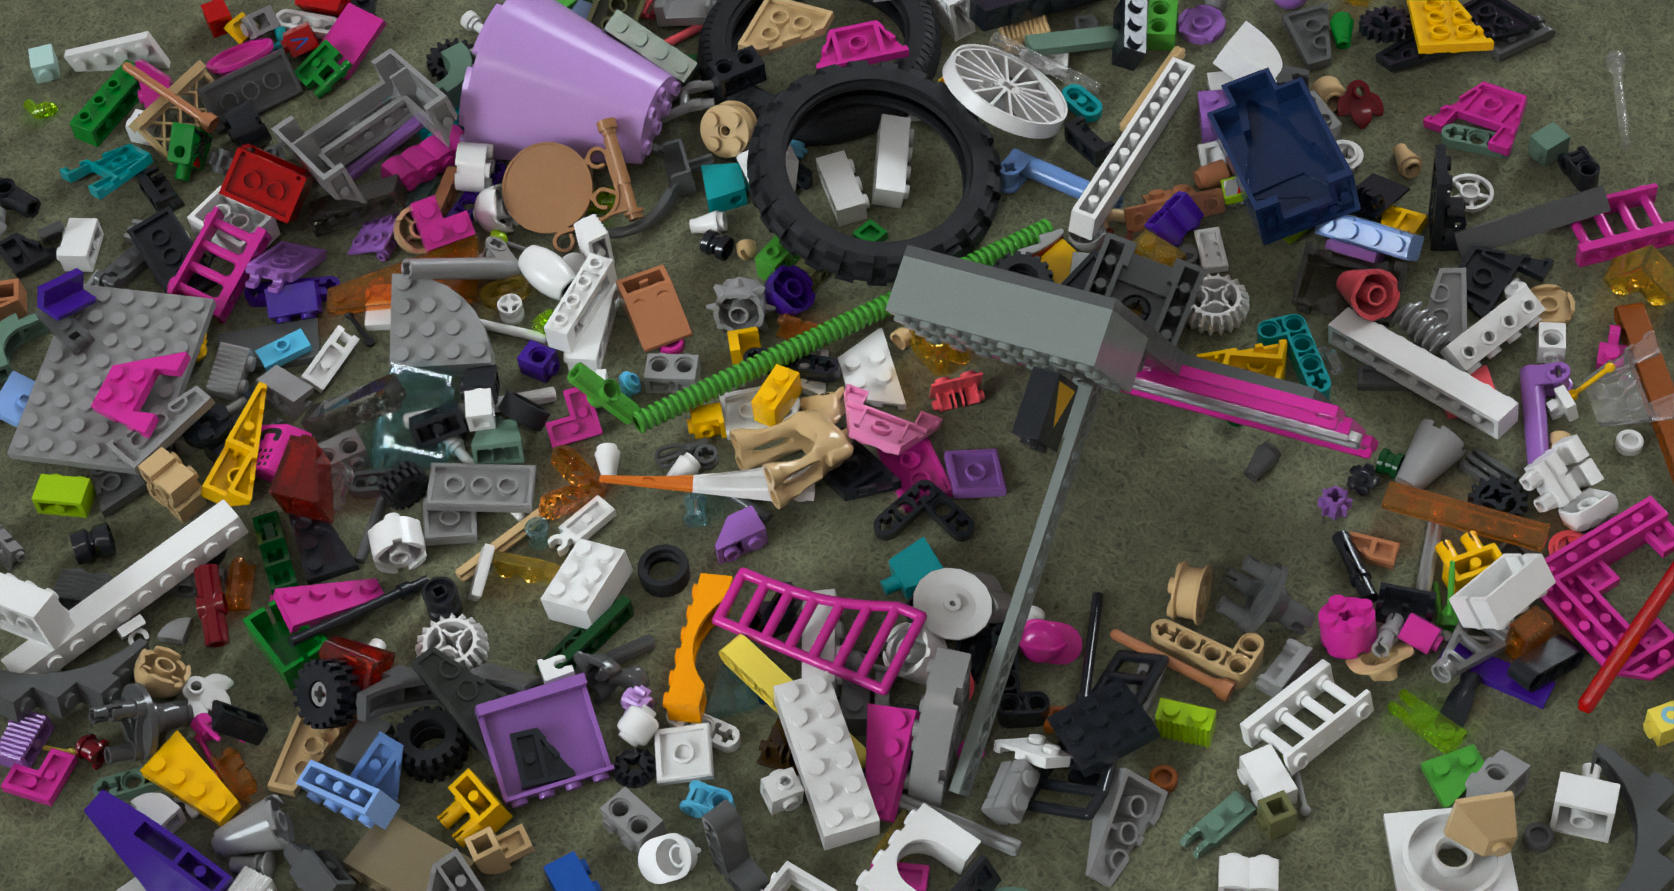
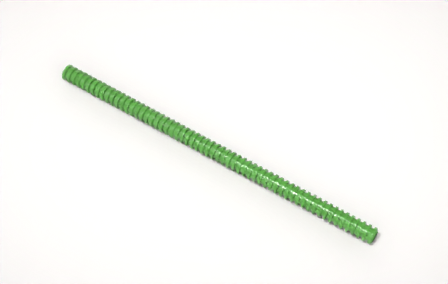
M1041 219L1040 222H1035L1033 225L1027 226V228H1022L1020 232L1016 231L1013 235L1010 234L1006 238H1001L1000 241L988 244L987 247H982L980 251L976 250L973 254L969 253L966 257H961V259L993 267L1000 257L1004 259L1005 254L1010 252L1011 255H1014L1018 249L1039 244V235L1054 231L1048 220ZM887 292L885 296L880 295L878 299L874 298L871 302L867 301L865 306L859 305L858 309L853 308L851 312L846 311L844 315H838L837 319L831 318L830 322L825 321L823 325L819 324L816 328L812 327L809 332L804 331L802 335L797 334L795 338L791 337L788 341H783L781 345L776 344L774 348L770 347L767 351H761L760 355L755 354L753 358H747L746 362L742 360L739 365L734 364L732 368L727 367L725 372L721 370L718 372V375L713 374L711 378L706 377L704 382L698 381L697 385L691 384L690 388L685 387L682 392L676 391L675 395L670 394L668 399L664 397L661 399V402L655 401L654 405H647V409L640 408L639 412H632V420L636 429L641 433H645L646 429L652 430L654 425L658 427L661 422L666 423L668 419H675V415L681 416L682 412L687 413L690 408L694 410L697 405L702 406L704 401L708 403L711 401V398L717 399L718 395L723 396L725 392H732V388L738 389L739 385L744 386L747 382H753L754 378L759 379L761 375L765 376L768 372L771 373L776 364L787 366L789 362H795L796 358L801 359L803 355L808 356L810 352H816L817 348L822 349L824 345L829 346L831 342L835 343L838 339L841 340L845 336H850L851 332L856 333L858 329H864L865 325L871 326L872 322L877 323L879 319L884 320L886 316H892L891 313L885 310L891 292Z

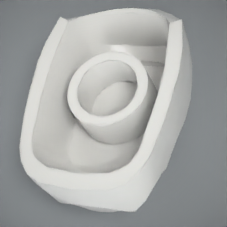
M1588 488L1567 505L1560 507L1558 512L1564 526L1570 530L1582 532L1602 524L1612 513H1617L1618 500L1616 495L1611 492Z

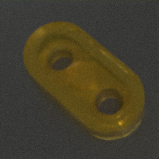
M513 275L486 284L482 287L480 296L482 303L486 307L497 308V302L503 295L516 294L523 300L530 294L531 288L523 275Z

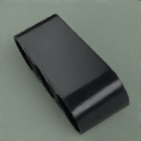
M1559 634L1516 658L1509 666L1507 674L1528 692L1533 693L1577 668L1582 662L1585 652L1567 637Z

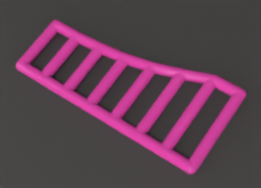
M740 568L713 616L712 622L720 628L737 635L742 634L751 641L823 671H828L830 674L875 693L887 695L927 620V614L922 610L899 601L863 600L820 594L780 582L747 568ZM745 580L759 586L739 623L725 617ZM770 589L781 593L782 596L761 633L749 628ZM793 597L807 601L786 642L773 638L772 636ZM818 604L833 607L810 651L807 652L797 648L796 645ZM844 609L860 610L834 661L831 662L819 657ZM872 611L888 612L858 671L855 672L843 667ZM902 614L914 619L883 680L879 682L867 677L899 615Z

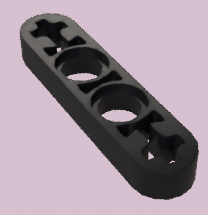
M750 348L743 354V360L746 362L747 358H753L755 354L760 355L761 351H767L768 349ZM803 355L801 359L796 358L795 362H789L787 366H784L799 372L800 379H807L809 381L831 383L838 380L841 375L839 362L832 357ZM802 363L810 365L807 369H798Z

